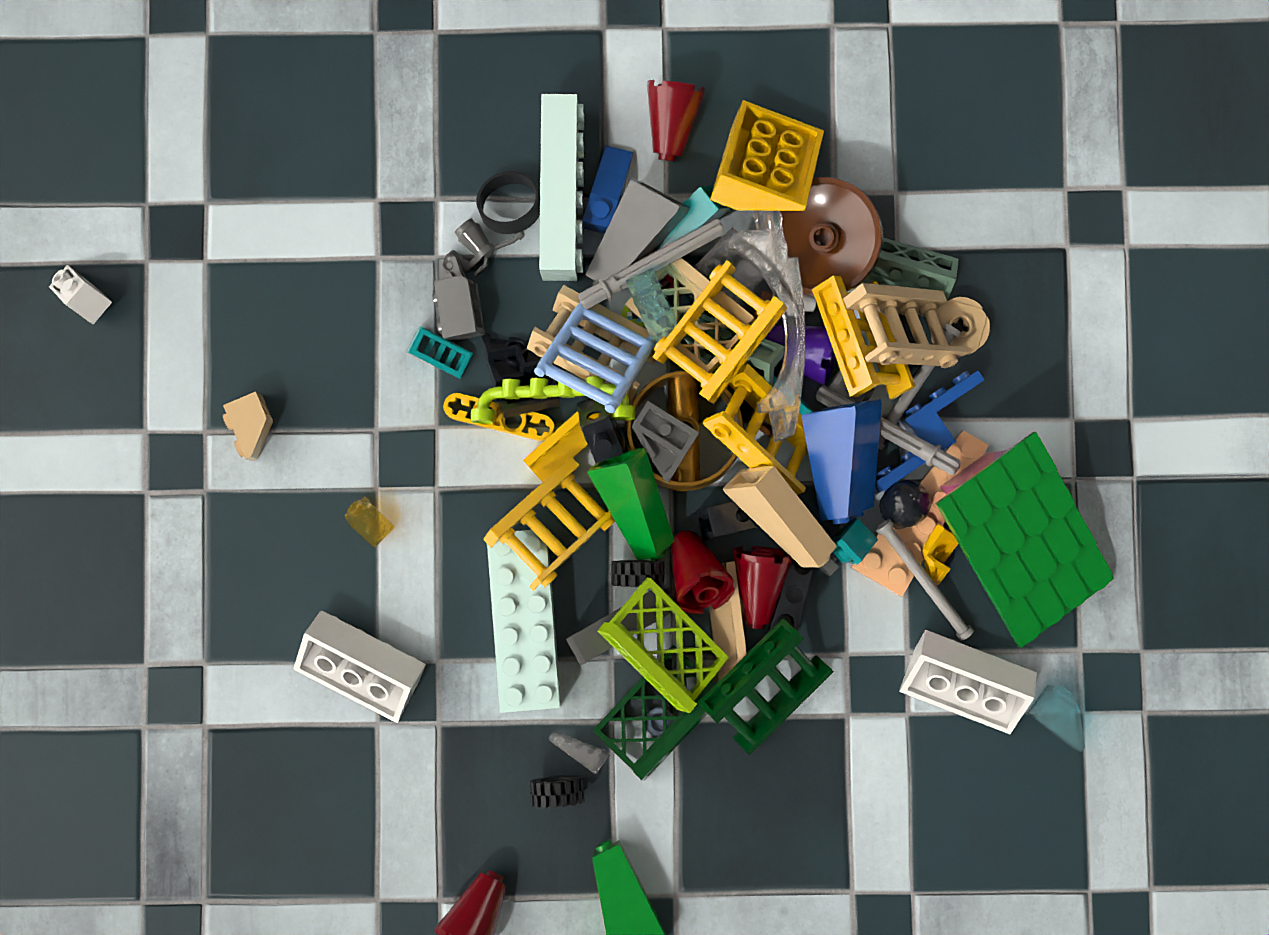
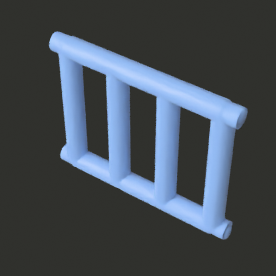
M579 302L539 361L534 372L539 377L547 375L605 405L607 412L614 413L654 349L657 341L652 336L645 338L591 309H585ZM583 318L640 349L633 356L577 326ZM572 337L628 366V369L624 375H621L565 346L566 342ZM557 356H560L617 387L612 395L552 364Z

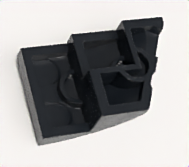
M486 333L481 336L493 387H502L503 379L520 380V386H530V379L532 378L548 379V385H555L551 377L547 375L539 377L535 374L534 370L542 357L527 349L529 340H522L516 337H509L508 340L493 339L490 337V334ZM547 397L544 399L497 398L504 418L560 406V397Z

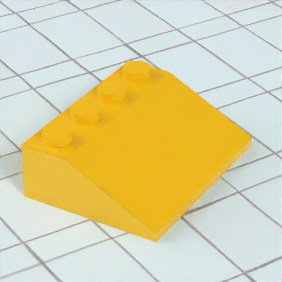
M743 100L730 130L710 200L736 210L804 211L824 130Z

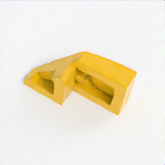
M940 524L936 525L923 547L925 570L937 587L950 571V568L944 562L958 545L953 533Z

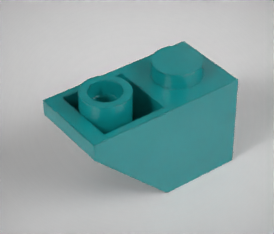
M852 518L850 522L831 538L837 546L832 553L840 563L858 565L878 539L859 518Z

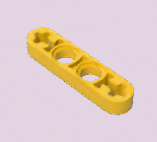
M453 393L444 401L443 408L445 413L456 421L539 442H544L555 432V426L551 418L536 412L521 414V425L516 429H510L505 424L506 418L503 417L499 403L491 401L489 407L495 410L494 423L479 424L472 423L471 419L467 418L468 412L459 410L457 415L453 414L454 410L449 407L450 403H456L457 399H461L463 406L471 408V402H475L476 404L473 409H477L479 398ZM527 416L532 417L530 423L539 425L541 420L546 421V426L550 428L549 432H543L542 436H538L536 429L528 427L529 433H523L527 425Z

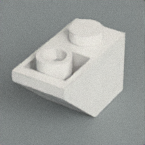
M69 265L54 275L52 284L49 286L66 306L93 325L112 303L104 293Z

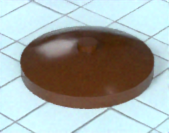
M813 178L804 211L770 212L765 227V250L774 272L792 289L814 296L812 289L835 275L841 276L846 292L862 283L877 264L883 244L881 218L871 199L858 187L836 178Z

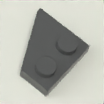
M647 401L632 425L633 431L664 481L668 483L699 432Z

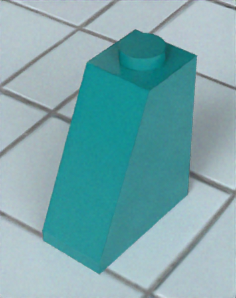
M714 185L699 187L683 202L684 205L690 207L688 213L657 249L665 247L714 219H721L733 208L710 200Z

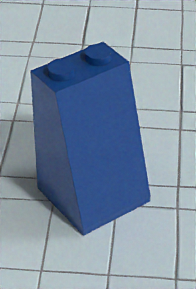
M881 399L827 407L801 415L821 521L833 520V524L850 522L851 518L864 516L863 511L874 507L882 410Z

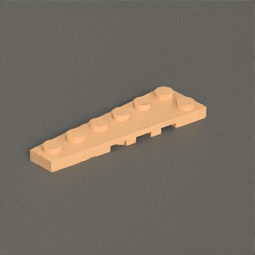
M964 430L955 438L956 442L945 451L961 461L958 471L951 475L933 466L919 483L926 488L931 497V508L927 517L916 526L903 529L893 528L920 564L924 560L923 547L937 524L943 526L945 523L944 517L935 504L946 496L940 486L983 456L989 446ZM877 534L875 537L878 541L858 565L852 564L850 568L902 597L914 575L884 535Z

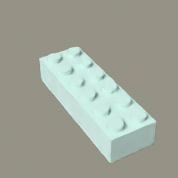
M541 94L539 270L543 281H577V273H583L582 249H578V244H583L582 220H578V215H583L584 199L583 192L578 191V187H584L583 162H579V158H584L583 133H579V130H584L583 104H578L577 94Z
M532 530L516 531L514 535L546 568L549 567V547ZM499 541L492 548L487 544L500 713L560 708L561 695L552 582L546 587L540 584L533 591L529 586L538 576L506 543L502 544Z

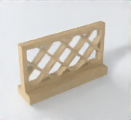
M679 258L656 271L625 305L661 337H668L669 333L679 323V313H686L692 306H679V294L692 293L695 302L710 281L684 259ZM668 273L674 278V288L659 290V282ZM720 290L713 299V301L743 324L752 325L755 318L723 291ZM674 295V307L659 308V296ZM654 297V309L641 310L637 307L643 298ZM674 314V326H659V315ZM716 317L715 322L699 324V318L695 322V325L701 330L715 329V340L727 350L729 348L733 350L740 341L738 334L731 340L720 341V328L728 327ZM694 340V344L682 345L679 343L676 349L707 373L713 372L720 365V359L716 356L707 365L700 360V350L706 348L696 340Z

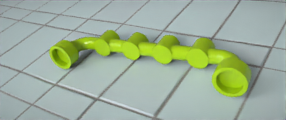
M590 376L586 379L587 383L612 395L617 387L614 384L604 383V379L599 376ZM544 378L530 379V386H520V380L503 379L502 387L489 388L481 395L477 409H471V422L479 424L494 423L495 410L489 409V405L492 400L497 398H574L585 395L558 382V385H548V379ZM627 394L616 411L611 413V419L622 421L635 420V406L629 404Z

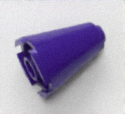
M775 325L765 339L785 346L784 356L779 363L820 384L826 385V381H829L836 356L825 326Z

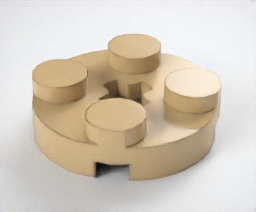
M956 297L946 301L937 308L936 315L943 332L945 331L943 327L946 323L952 326V323H957L959 319L963 320V326L967 327V331H962L958 338L954 337L949 345L966 347L967 353L963 356L974 353L986 342L990 332V322L978 302L966 297ZM931 335L932 343L935 345V342H934L933 337H932V335Z

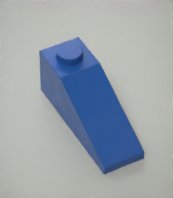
M605 145L583 218L584 229L605 234L621 201L633 152Z

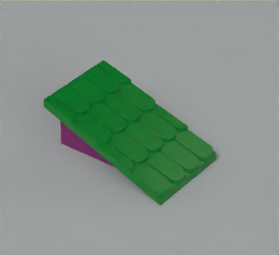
M1032 432L1009 450L985 453L940 487L946 496L935 503L1015 643L1020 648L1033 641L1039 634L1060 621L1062 617L1074 608L1082 605L1086 599L1105 588L1114 579L1111 569L1096 545L1097 542L1076 508L1071 494L1057 472L1058 469L1037 432Z

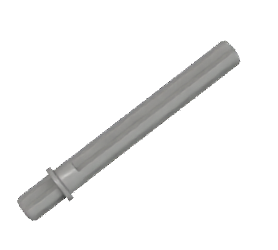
M714 219L607 279H598V284L579 293L580 303L585 309H589L605 299L610 301L612 295L723 235L724 228L722 223L718 219Z
M821 386L816 394L817 401L828 407L854 403L828 389L826 386ZM881 417L880 436L923 459L929 467L933 464L951 475L958 471L961 461L941 450V445L934 446Z

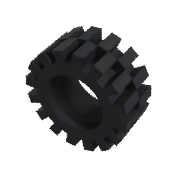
M611 561L612 586L639 587L646 578H651L658 586L665 585V561Z
M552 776L529 781L532 807L557 808L559 806H575L585 802L582 776Z

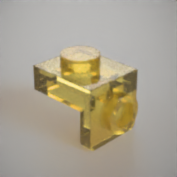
M366 496L351 504L345 515L349 525L374 548L395 528L393 523L373 506Z

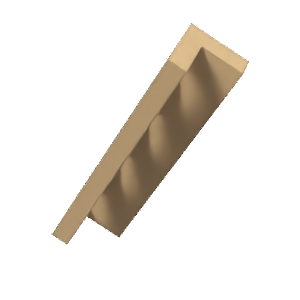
M735 561L721 563L733 578L734 594L721 607L713 610L712 606L709 607L713 641L729 657L717 672L718 682L747 654Z

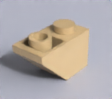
M255 391L223 405L226 414H223L224 422L230 431H234L237 438L234 441L235 448L240 457L244 456L249 461L258 459L273 423L263 395Z

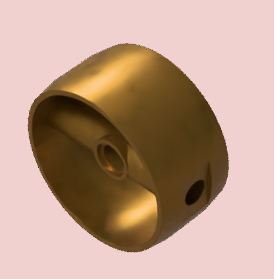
M686 371L670 372L653 379L639 391L631 403L632 406H635L636 413L640 404L648 395L658 388L668 385L669 414L689 425L697 432L700 430L698 384L701 385V383ZM726 388L719 397L728 405L733 395ZM739 408L734 421L744 429L743 416ZM628 420L625 423L628 451L635 449L631 436L633 420ZM698 434L668 483L661 476L654 472L653 474L656 484L661 487L676 491L697 490L707 487L723 477L732 467L738 456L732 452L725 466L712 476L701 480Z

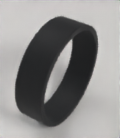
M518 171L498 173L485 181L478 191L476 204L481 219L490 230L496 233H519L532 226L540 216V192L538 186L525 173ZM522 184L528 186L536 193V199L532 208L524 216L516 220L507 222L496 221L483 213L484 204L488 196L504 185Z

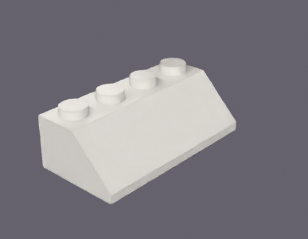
M321 610L304 633L293 669L398 723L420 681L426 664Z
M925 630L914 649L900 687V692L1011 734L1035 697L1037 672Z

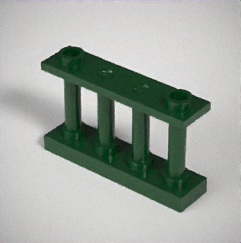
M784 619L770 630L697 702L717 724L725 718L738 731L732 738L748 755L754 752L834 672L817 655L810 660L797 645L804 638ZM788 654L802 668L790 681L776 668ZM767 675L781 689L769 702L754 688ZM745 696L760 710L747 723L733 709Z

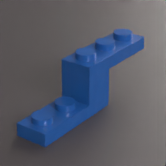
M965 371L952 380L955 384L954 387L948 391L942 387L928 396L931 402L924 407L918 403L904 412L907 418L901 421V424L906 431L934 446L941 445V450L943 451L956 442L936 412L984 381L979 371L971 375L968 371ZM911 452L906 453L900 457L903 462L894 469L890 464L876 474L879 479L876 480L875 488L879 493L886 490L926 463V461Z

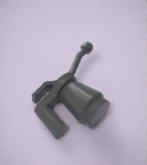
M471 218L460 225L454 233L457 235L458 241L476 256L471 261H467L455 250H452L445 258L458 257L465 273L471 271L484 260V264L474 272L475 276H477L489 266L490 257L495 250L514 244L517 240L524 238L525 233L524 231L515 233L512 239L494 245L489 243L480 224L475 223Z

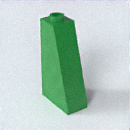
M645 448L625 451L622 455L596 463L587 473L636 559H651L655 561L663 557L667 552L666 549L673 543L674 538Z
M609 839L596 846L597 852L593 853L592 860L606 935H667L620 840L613 843Z

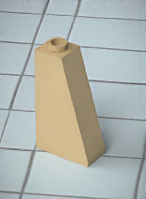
M774 466L740 469L723 488V491L801 567H821L829 561L830 554L837 547Z

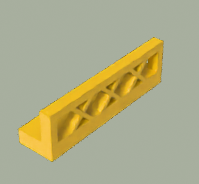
M578 411L523 459L526 465L542 482L569 458H575L588 446L580 427ZM600 413L592 414L589 417L596 419L600 416Z

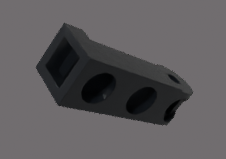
M792 558V563L767 633L782 619L786 620L798 631L814 567H801Z

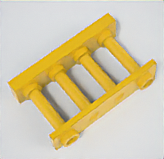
M727 260L723 265L719 264L712 271L709 284L669 336H664L658 341L654 348L656 352L652 356L661 364H664L670 358L701 383L702 390L699 394L713 404L788 309L777 297L774 296L771 301H764L733 278L732 274L736 268ZM723 286L757 310L758 318L752 325L743 324L713 301ZM705 310L738 334L740 341L733 350L731 348L727 350L695 325V322ZM686 334L720 359L719 363L721 365L714 374L712 372L707 373L676 349Z
M833 275L812 289L850 397H859L877 385L885 384L889 398L895 399L916 387L908 364L891 363L881 365V363H877L880 372H875L873 363L866 361L865 356L876 349L877 344L865 313L858 310L861 319H857L853 310L846 309L843 298L850 292H846L841 276ZM872 281V282L869 283V284H878V283H877V281ZM878 312L888 341L896 342L886 315ZM861 331L866 332L870 345L865 344Z
M745 364L729 383V386L735 392L725 411L704 419L702 424L749 468L774 466L796 495L801 494L805 491L806 487L795 476L804 456L809 455L801 414L749 364ZM743 400L755 410L746 430L734 421ZM764 419L775 429L766 450L755 440ZM784 438L795 448L786 469L775 459Z
M572 457L495 524L483 539L491 548L499 541L502 544L506 543L538 576L529 586L533 591L540 584L544 587L548 586L558 576L554 572L600 528L605 532L615 523L610 511L606 513L575 481L576 477L573 473L579 467V464ZM560 486L563 489L567 488L598 521L586 530L555 498L556 494L554 491ZM540 504L543 507L547 506L578 540L566 549L535 517L536 512L534 509ZM519 523L523 526L527 525L558 558L546 568L514 535L516 531L513 528Z

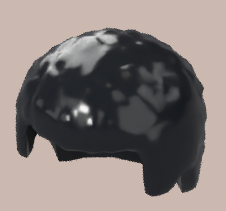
M910 480L899 481L890 486L881 497L879 503L880 513L885 521L890 519L893 522V528L895 529L916 526L930 512V494L919 483Z

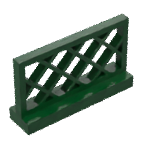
M672 645L669 649H674L676 646ZM665 653V654H664V667H665V668H666V662L672 657L673 654L676 655V653ZM683 654L684 669H687V666L689 668H696ZM694 672L695 674L684 673V686L686 688L687 678L696 677V672ZM642 677L592 731L633 770V773L640 780L645 781L707 715L697 702L715 686L712 681L707 684V687L695 699L697 705L690 713L682 712L679 716L667 717V699L663 695L646 696V683L648 681ZM642 688V696H635ZM663 699V717H646V700ZM630 700H642V717L626 718L625 705ZM621 711V718H614ZM647 720H663V733L659 738H647ZM667 720H675V721L667 728ZM610 721H621L622 739H610L602 730ZM626 721H642V738L626 739ZM614 742H622V750ZM626 742H643V755L635 763L626 755ZM647 742H654V743L647 749Z

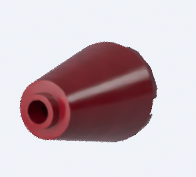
M648 80L647 94L653 153L658 154V160L675 162L676 156L681 157L701 105L705 88L701 86L697 91H694L695 85L664 80H662V84L654 86L655 80Z
M681 531L676 534L671 544L676 598L681 610L690 614L704 613L703 608L712 606L713 610L721 607L734 594L735 588L732 576L696 532Z
M744 546L734 547L733 559L735 561L742 621L746 622V626L749 628L763 629L764 625L771 623L792 563V557L789 554L784 556V550L772 547L752 546L751 551H743Z
M488 870L487 874L480 872L437 924L434 933L437 935H495L507 888L502 883L504 877L491 870Z

